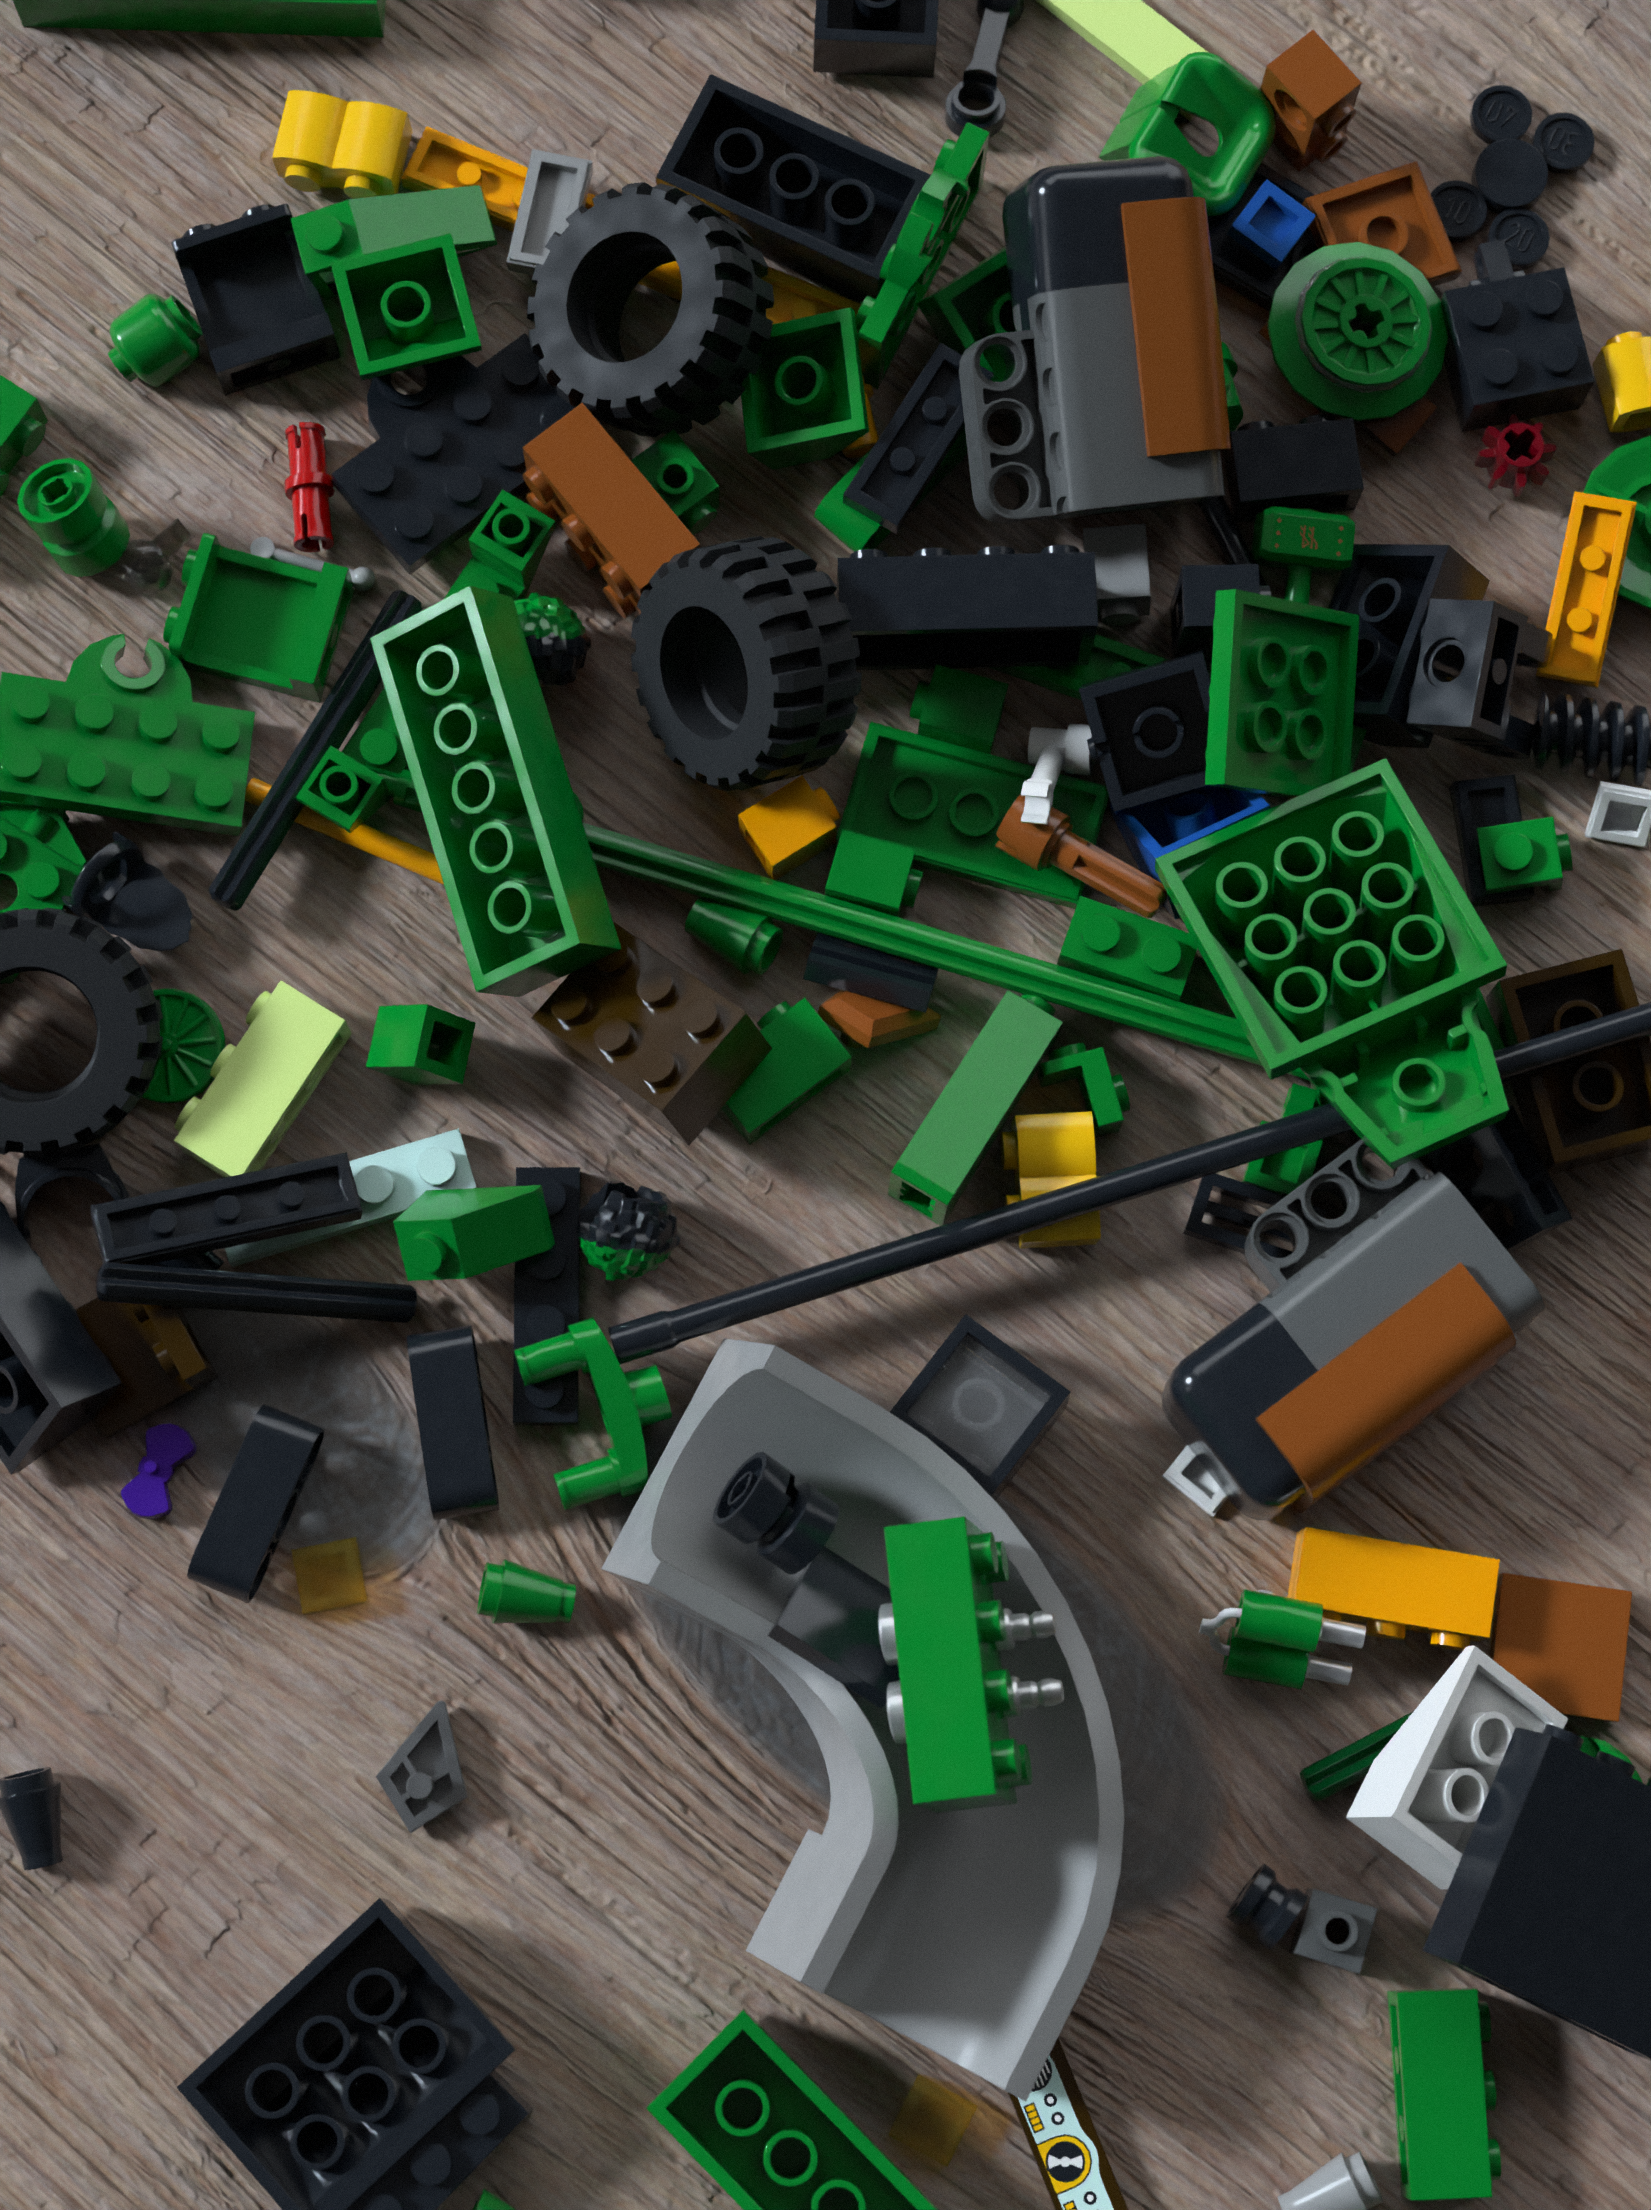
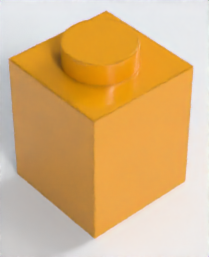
M803 775L738 814L740 834L770 879L773 880L779 879L836 843L837 826L834 822L840 819V815L826 791L821 786L812 790Z

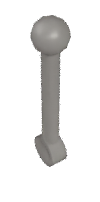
M267 537L256 538L250 547L251 554L318 572L322 571L324 561L276 548L271 539ZM359 567L355 570L349 569L353 585L359 591H367L375 584V575L371 569L367 567Z

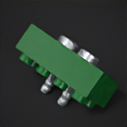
M965 1516L884 1527L892 1603L880 1606L878 1615L879 1638L887 1664L898 1665L900 1681L890 1682L887 1688V1714L890 1730L897 1744L907 1743L913 1804L935 1813L1017 1804L1015 1787L1032 1784V1769L1027 1745H1018L1016 1738L1010 1739L1008 1718L1020 1717L1024 1714V1709L1036 1708L1040 1704L1045 1707L1055 1706L1064 1701V1690L1061 1680L1050 1678L1042 1679L1039 1683L1034 1681L1020 1682L1018 1677L1010 1676L1008 1669H1002L1000 1651L1013 1649L1016 1647L1017 1641L1029 1640L1032 1636L1041 1639L1055 1634L1056 1622L1054 1613L1036 1611L1030 1616L1025 1613L1012 1614L1010 1609H1003L1000 1600H994L992 1583L1009 1580L1008 1559L1004 1542H995L992 1532L984 1533Z

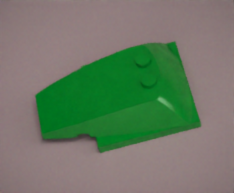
M1386 758L1155 858V871L1270 1080L1300 1068L1362 1141L1392 1169L1505 1119L1509 1107L1492 1046L1486 1032L1480 1028L1475 1009L1480 1002L1476 989L1506 975L1507 963Z

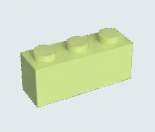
M281 980L272 994L264 991L253 1003L246 1017V1023L250 1027L237 1046L228 1044L222 1050L210 1072V1076L215 1078L201 1100L193 1097L185 1105L175 1123V1129L179 1133L174 1141L185 1154L224 1178L263 1169L352 1034L343 1018Z

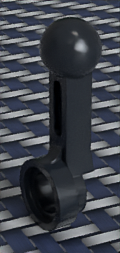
M977 0L976 2L977 13L982 23L973 58L963 73V81L959 82L949 92L945 103L946 124L959 137L967 122L990 132L989 138L997 134L1004 125L1006 101L1003 94L997 88V68L1007 30L1021 18L1024 10V0ZM976 98L986 101L990 104V107L981 111H973L965 108L961 103L965 100Z

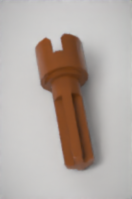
M1019 795L1011 805L996 835L1000 841L996 843V848L1037 871H1041L1044 868L1049 869L1054 865L1146 918H1152L1161 910L1168 895L1163 884L1072 832L1073 827L1070 824V816L1051 806L1047 825L1021 823L1025 796Z

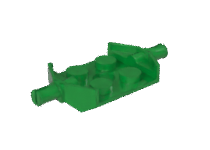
M0 800V880L13 881L18 889L16 900L8 908L0 910V913L24 908L64 910L66 907L62 901V896L71 897L75 881L83 867L87 864L82 850L67 826L70 820L66 814L67 810ZM19 973L6 977L0 981V984L13 983Z

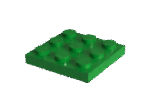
M1238 589L1216 591L1211 683L1209 687L1208 738L1205 753V785L1293 799L1350 774L1359 615Z

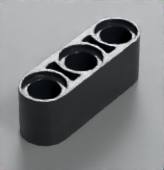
M472 1325L407 1335L409 1364L433 1519L440 1520L499 1510L494 1463Z
M267 1404L261 1406L249 1427L194 1551L188 1568V1579L247 1604L251 1602L262 1583L317 1458L324 1439V1428Z

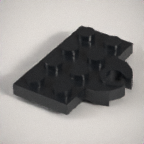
M526 333L479 367H475L463 356H458L406 369V372L416 374L426 382L425 388L417 394L405 395L396 391L391 384V373L372 379L367 394L369 431L376 441L331 473V479L334 487L409 575L477 526L502 489L515 497L526 490L528 486L522 474L527 470L522 447L576 408L558 395L557 387L547 383L539 370L538 361L542 357L532 353L530 340ZM596 418L597 421H598V422L602 425V427H603V423L601 422V420L598 419V418Z

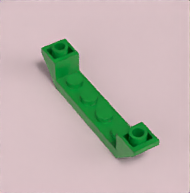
M502 489L469 538L472 557L445 598L471 585L513 597V600L524 599L556 526L555 520ZM385 687L344 749L339 751L330 745L296 796L297 801L349 833L353 832L392 798L388 796L389 790L384 777L362 764L400 774L403 769L409 770Z

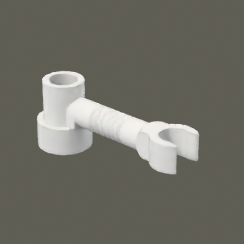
M1070 723L1068 730L1041 727L1031 728L1028 744V763L1036 766L1032 777L1024 781L1021 796H1025V806L1021 823L1048 824L1053 802V791L1061 770L1064 771L1065 769L1066 774L1092 775L1094 764L1089 752L1087 739L1093 737L1089 725Z

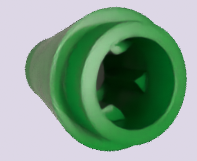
M703 898L695 902L685 922L686 933L695 936L698 941L743 974H747L750 971L759 975L764 974L775 960L783 939V930L773 925V920L770 916L716 902H709Z
M503 1559L502 1565L487 1562L479 1591L477 1614L492 1617V1624L556 1623L557 1621L569 1623L574 1608L576 1584L564 1583L563 1580Z

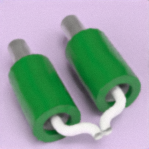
M1243 1589L1238 1608L1224 1609L1214 1619L1203 1618L1199 1633L1209 1636L1210 1645L1213 1650L1224 1655L1223 1675L1301 1690L1305 1678L1348 1686L1351 1678L1352 1663L1312 1656L1309 1652H1315L1318 1641L1362 1649L1366 1626L1323 1618V1604L1278 1596L1268 1590L1252 1591ZM1229 1618H1236L1235 1627L1230 1628L1226 1645L1220 1643L1219 1634L1215 1628L1222 1626Z

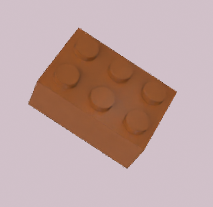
M581 403L522 447L527 470L522 476L531 491L526 498L531 507L555 520L569 537L564 543L576 563L585 572L594 567L608 584L603 588V592L614 609L625 619L631 614L636 618L641 614L637 604L644 589L651 585L649 581L663 563L669 562L674 555L700 548V543L587 407Z

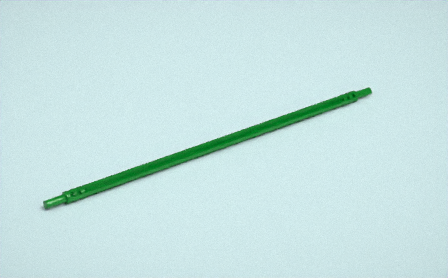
M362 764L384 777L389 790L388 796L393 798L394 805L422 813L410 770L403 769L398 774ZM582 822L595 865L739 909L770 916L779 921L1021 994L1038 996L1054 1004L1263 1066L1238 1020ZM1300 1068L1286 1073L1310 1080Z

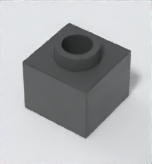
M1314 1888L1306 1889L1305 1894L1308 1898L1300 1911L1289 1953L1351 1973L1360 1974L1377 1908ZM1333 1918L1342 1919L1348 1928V1935L1340 1944L1331 1943L1325 1934V1927Z

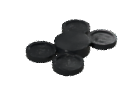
M1496 85L1483 90L1476 97L1470 112V123L1473 131L1482 141L1490 144L1478 157L1472 173V184L1459 180L1447 181L1438 185L1431 192V197L1450 242H1462L1474 237L1483 226L1487 209L1499 214L1490 226L1487 242L1503 239L1512 269L1522 270L1536 265L1543 258L1549 245L1550 236L1546 223L1538 214L1530 210L1543 193L1548 179V170L1557 174H1569L1581 169L1588 162L1593 152L1594 135L1590 126L1579 116L1571 113H1555L1540 122L1534 133L1532 145L1521 140L1528 131L1532 120L1531 105L1526 96L1519 90L1506 85Z

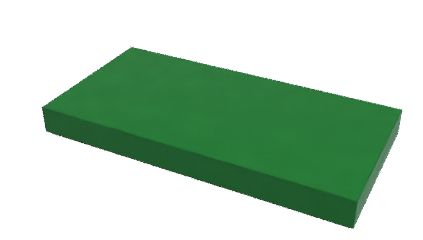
M870 721L836 837L837 844L842 829L916 849L914 865L1072 909H1076L1085 885L1081 880L1054 865L1049 869L1044 868L1041 871H1037L995 847L996 843L1000 841L996 835L999 826L1011 805L1021 795L1024 781L1032 777L1035 766ZM1059 774L1053 791L1052 807L1070 816V824L1073 827L1072 832L1093 845H1096L1109 799L1107 786Z

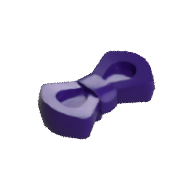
M172 1423L160 1424L146 1431V1457L143 1456L139 1462V1474L121 1490V1496L126 1507L139 1518L157 1519L168 1515L172 1511V1502L167 1484H169L173 1477L175 1467L196 1453L197 1446L192 1436L186 1429Z

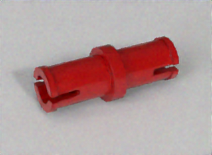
M300 422V435H298L297 427L294 424L286 428L285 431L288 442L290 476L285 479L284 483L285 495L288 499L292 500L295 535L293 540L294 547L302 552H320L319 540H322V548L325 550L334 546L329 498L334 495L335 487L332 483L331 475L327 474L326 431L324 426L314 422Z

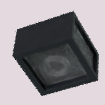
M965 1314L891 1409L890 1413L930 1439L963 1467L996 1501L1065 1411L1071 1391Z

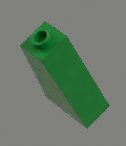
M1007 990L892 1169L887 1195L939 1226L944 1225L1059 1035L1063 1022L1053 1017L1056 1010L1052 1005L1038 996L1022 994L1020 997Z

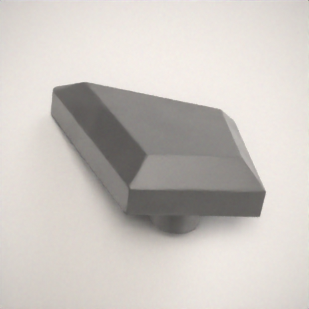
M438 1701L376 1775V1778L410 1833H413L468 1797L448 1709L444 1701Z

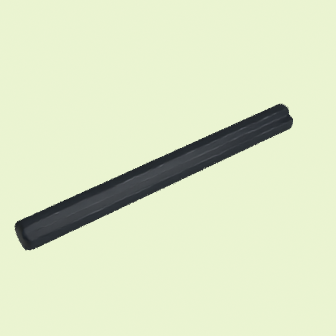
M396 590L388 598L210 885L209 893L211 898L219 905L233 911H237L243 906L304 807V804L297 801L296 796L330 745L339 750L382 680L370 638L423 611L421 602L413 595H409L402 590Z

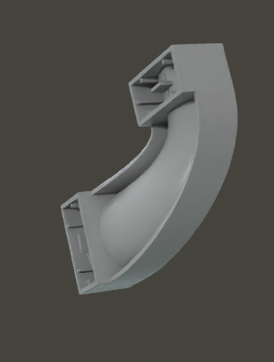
M724 1338L601 1569L701 1625L724 1634L752 1654L778 1680L794 1700L814 1733L823 1754L830 1780L831 1796L829 1817L822 1835L810 1829L807 1830L746 1951L811 1989L846 2004L1012 2095L1027 2101L1089 1976L1109 1926L1121 1872L1124 1807L1120 1759L1109 1706L1091 1653L1066 1600L1035 1550L1005 1511L963 1467L926 1436L884 1408L776 1345ZM765 1452L793 1472L795 1475L794 1486L801 1483H809L836 1502L839 1506V1516L834 1530L824 1546L889 1588L884 1527L965 1516L984 1533L992 1532L995 1542H1004L1008 1559L1009 1580L992 1583L994 1600H1000L1003 1609H1010L1012 1614L1025 1613L1030 1616L1036 1611L1054 1613L1056 1633L1041 1639L1032 1636L1029 1640L1017 1641L1016 1647L1013 1649L1001 1650L1002 1669H1008L1010 1676L1018 1677L1020 1682L1034 1681L1039 1683L1042 1679L1050 1678L1061 1680L1064 1690L1063 1702L1048 1707L1040 1704L1036 1708L1024 1709V1714L1020 1717L1008 1718L1010 1739L1016 1738L1018 1745H1027L1032 1769V1784L1015 1787L1017 1804L935 1813L913 1804L907 1743L897 1744L893 1739L888 1721L887 1703L880 1709L768 1636L788 1602V1596L804 1569L796 1574L788 1575L759 1554L757 1551L758 1541L744 1544L715 1524L713 1514L718 1498L728 1481L748 1458L756 1453Z

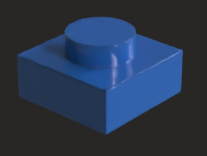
M1266 179L1232 224L1227 235L1277 270L1311 225L1316 215Z

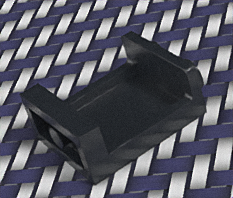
M288 204L255 206L244 212L239 219L217 226L214 224L195 226L186 231L183 237L171 242L225 396L341 358L336 337L319 292L305 275L290 219L293 217Z

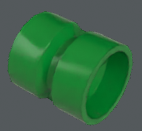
M72 458L51 461L40 466L29 475L21 486L17 499L20 513L32 530L41 538L45 548L66 574L76 577L93 576L107 570L120 559L128 546L130 538L128 524L114 503L104 495L102 486L92 471L82 461Z

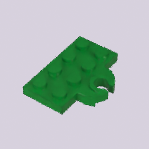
M968 122L957 142L947 139L936 160L933 173L914 201L899 233L897 244L894 243L884 260L879 278L885 281L877 298L874 299L867 296L855 317L862 376L864 377L865 384H869L875 389L880 387L919 310L917 303L926 297L983 185L990 132Z
M125 634L112 635L90 644L73 661L66 682L2 672L0 682V800L239 836L242 826L255 712L192 702L191 679L180 659L172 655L161 643L150 638L148 639L143 660L149 668V673L141 678L126 677L115 666V663L124 655L126 645Z

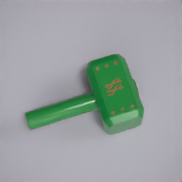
M1270 507L1256 515L1251 550L1252 559L1260 566L1287 569L1284 599L1309 604L1312 572L1333 575L1350 567L1353 555L1355 522L1348 516L1322 513L1313 509Z

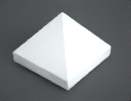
M1600 781L1586 827L1585 837L1647 848L1651 837V790Z

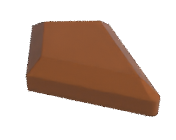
M844 990L839 991L822 1003L817 1012L824 1022L841 1032V1041L853 1048L862 1046L871 1048L936 1030L941 1020V1015L927 1007L925 1013Z

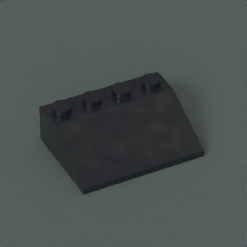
M379 1898L176 2088L282 2210H347L516 2049L435 1950L389 1900Z

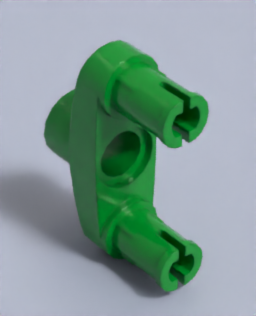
M594 1318L568 1325L569 1332L514 1350L525 1386L580 1369L583 1375L589 1374L612 1448L607 1449L608 1456L553 1474L564 1510L617 1493L621 1494L622 1499L641 1493L648 1482V1468L642 1427L672 1418L666 1390L655 1362L623 1372L609 1342Z

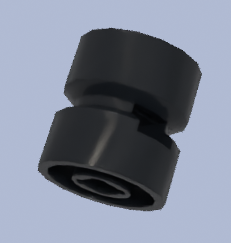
M759 1452L748 1458L728 1481L718 1498L713 1520L716 1525L744 1544L758 1541L757 1551L762 1557L788 1575L796 1574L803 1570L818 1555L828 1541L839 1516V1506L809 1483H801L794 1486L795 1475L792 1471L765 1452Z

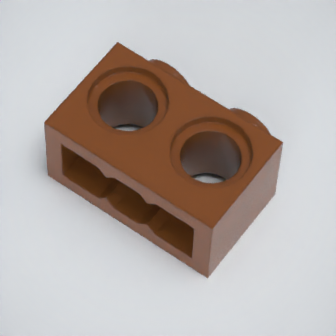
M1314 30L1310 31L1266 66L1260 88L1271 103L1275 115L1276 130L1273 144L1299 172L1315 159L1320 163L1328 161L1345 145L1348 137L1345 135L1346 130L1357 112L1354 106L1362 84Z

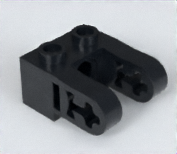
M1430 599L1427 618L1420 634L1421 649L1415 681L1409 692L1407 723L1485 754L1513 759L1530 758L1535 725L1510 715L1512 704L1509 703L1515 666L1533 668L1547 666L1553 634L1529 623L1528 616L1495 601Z

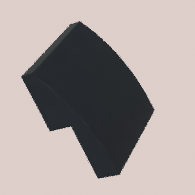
M824 1546L818 1555L805 1567L788 1596V1602L768 1636L882 1709L887 1703L886 1697L889 1683L900 1681L898 1665L887 1664L879 1638V1609L882 1604L892 1603L890 1588Z

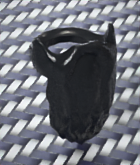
M118 832L112 833L115 842L106 845L98 851L83 867L75 881L71 897L62 896L63 903L79 917L86 916L102 924V927L110 934L119 936L140 949L154 951L174 950L189 941V931L192 929L190 922L192 912L188 906L185 894L164 877L160 869L145 862L137 845Z

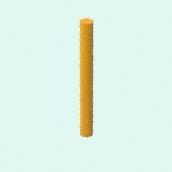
M253 777L247 785L245 801L259 807L272 785ZM305 805L294 821L444 885L435 854L363 823L353 832L349 833Z

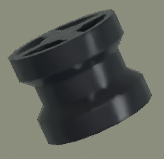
M1263 1864L1241 1890L1228 1910L1226 1918L1235 1925H1248L1256 1931L1258 1942L1270 1950L1289 1929L1303 1908L1308 1896L1298 1888H1285L1277 1882L1276 1872Z

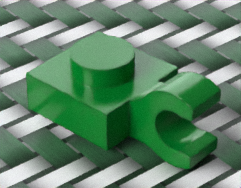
M1293 1083L1292 1087L1288 1089L1280 1119L1313 1109L1318 1090ZM1262 1120V1121L1259 1123V1125H1262V1124H1265V1123H1268V1122ZM1323 1139L1247 1163L1242 1182L1287 1196L1313 1176Z

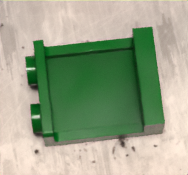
M204 532L198 550L191 548L183 564L181 582L182 585L186 586L181 606H172L165 622L163 640L165 643H169L168 648L171 654L177 656L183 667L320 703L355 590L349 568L324 562L322 571L318 572L223 547L220 545L216 535Z

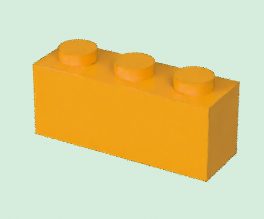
M1304 1527L1296 1533L1287 1597L1323 1604V1618L1367 1623L1365 1633L1367 1635L1405 1640L1406 1630L1431 1634L1430 1645L1463 1651L1467 1646H1470L1471 1641L1479 1642L1490 1638L1500 1559Z

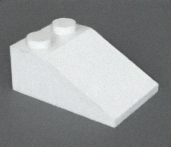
M1467 1646L1375 1758L1346 1818L1439 1889H1448L1515 1728L1518 1727L1543 1733L1546 1724L1564 1729L1568 1718L1479 1648Z

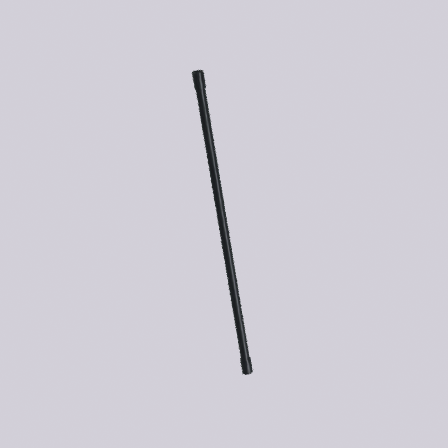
M1651 1002L1493 1051L1501 1082L1503 1083L1651 1036ZM1328 1103L673 1311H659L608 1327L617 1360L621 1365L672 1349L680 1342L1353 1129L1334 1107Z

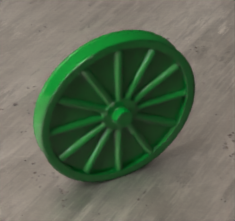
M171 988L152 990L155 999L160 1000L163 1016L160 1020V1036L163 1037L161 1056L157 1058L153 1071L155 1075L142 1097L160 1103L183 1102L203 1092L214 1081L215 1078L210 1076V1072L217 1057L225 1048L224 1030L214 1010L194 994Z

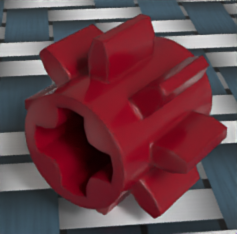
M1511 414L1502 432L1495 427L1488 426L1482 441L1489 449L1479 452L1475 460V466L1480 468L1487 467L1491 478L1488 485L1490 490L1498 485L1504 488H1512L1514 496L1520 497L1529 479L1537 485L1542 486L1550 472L1542 463L1552 459L1556 451V445L1544 444L1540 433L1543 423L1538 422L1533 426L1519 423L1516 414ZM1515 451L1522 454L1516 461L1508 457Z

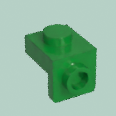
M1553 816L1477 828L1486 895L1548 885L1549 892L1562 890V872L1573 871L1572 855L1568 834L1556 835Z
M1077 1043L1048 1053L1049 1061L1040 1065L1037 1074L1040 1086L1046 1087L1077 1078L1086 1112L1092 1111L1095 1138L1119 1132L1124 1121L1122 1113L1130 1111V1102L1121 1074L1111 1076L1103 1047L1086 1051L1084 1043Z

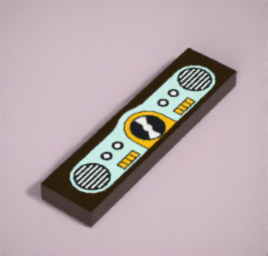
M1057 2038L1027 2101L1008 2092L1054 2209L1128 2210L1059 2038Z

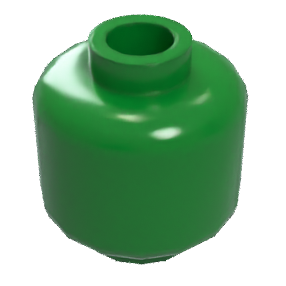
M147 294L112 321L109 332L115 347L108 352V355L118 371L129 382H133L139 377L151 386L161 387L197 360L200 352L197 339L203 335V332L192 314L175 296L171 295L165 299L157 294Z

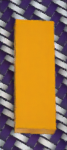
M1574 491L1545 629L1553 634L1548 663L1546 667L1537 668V678L1598 689L1637 502Z

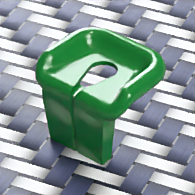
M1194 52L1183 57L1177 64L1166 68L1136 90L1120 118V123L1116 125L1098 157L1103 161L1150 156L1173 158L1187 169L1193 186V196L1205 198L1207 217L1220 216L1229 212L1239 203L1268 153L1275 137V115L1272 105L1265 94L1222 57L1209 52ZM1180 109L1209 122L1217 130L1219 145L1217 151L1212 156L1205 157L1198 154L1175 125L1174 120Z

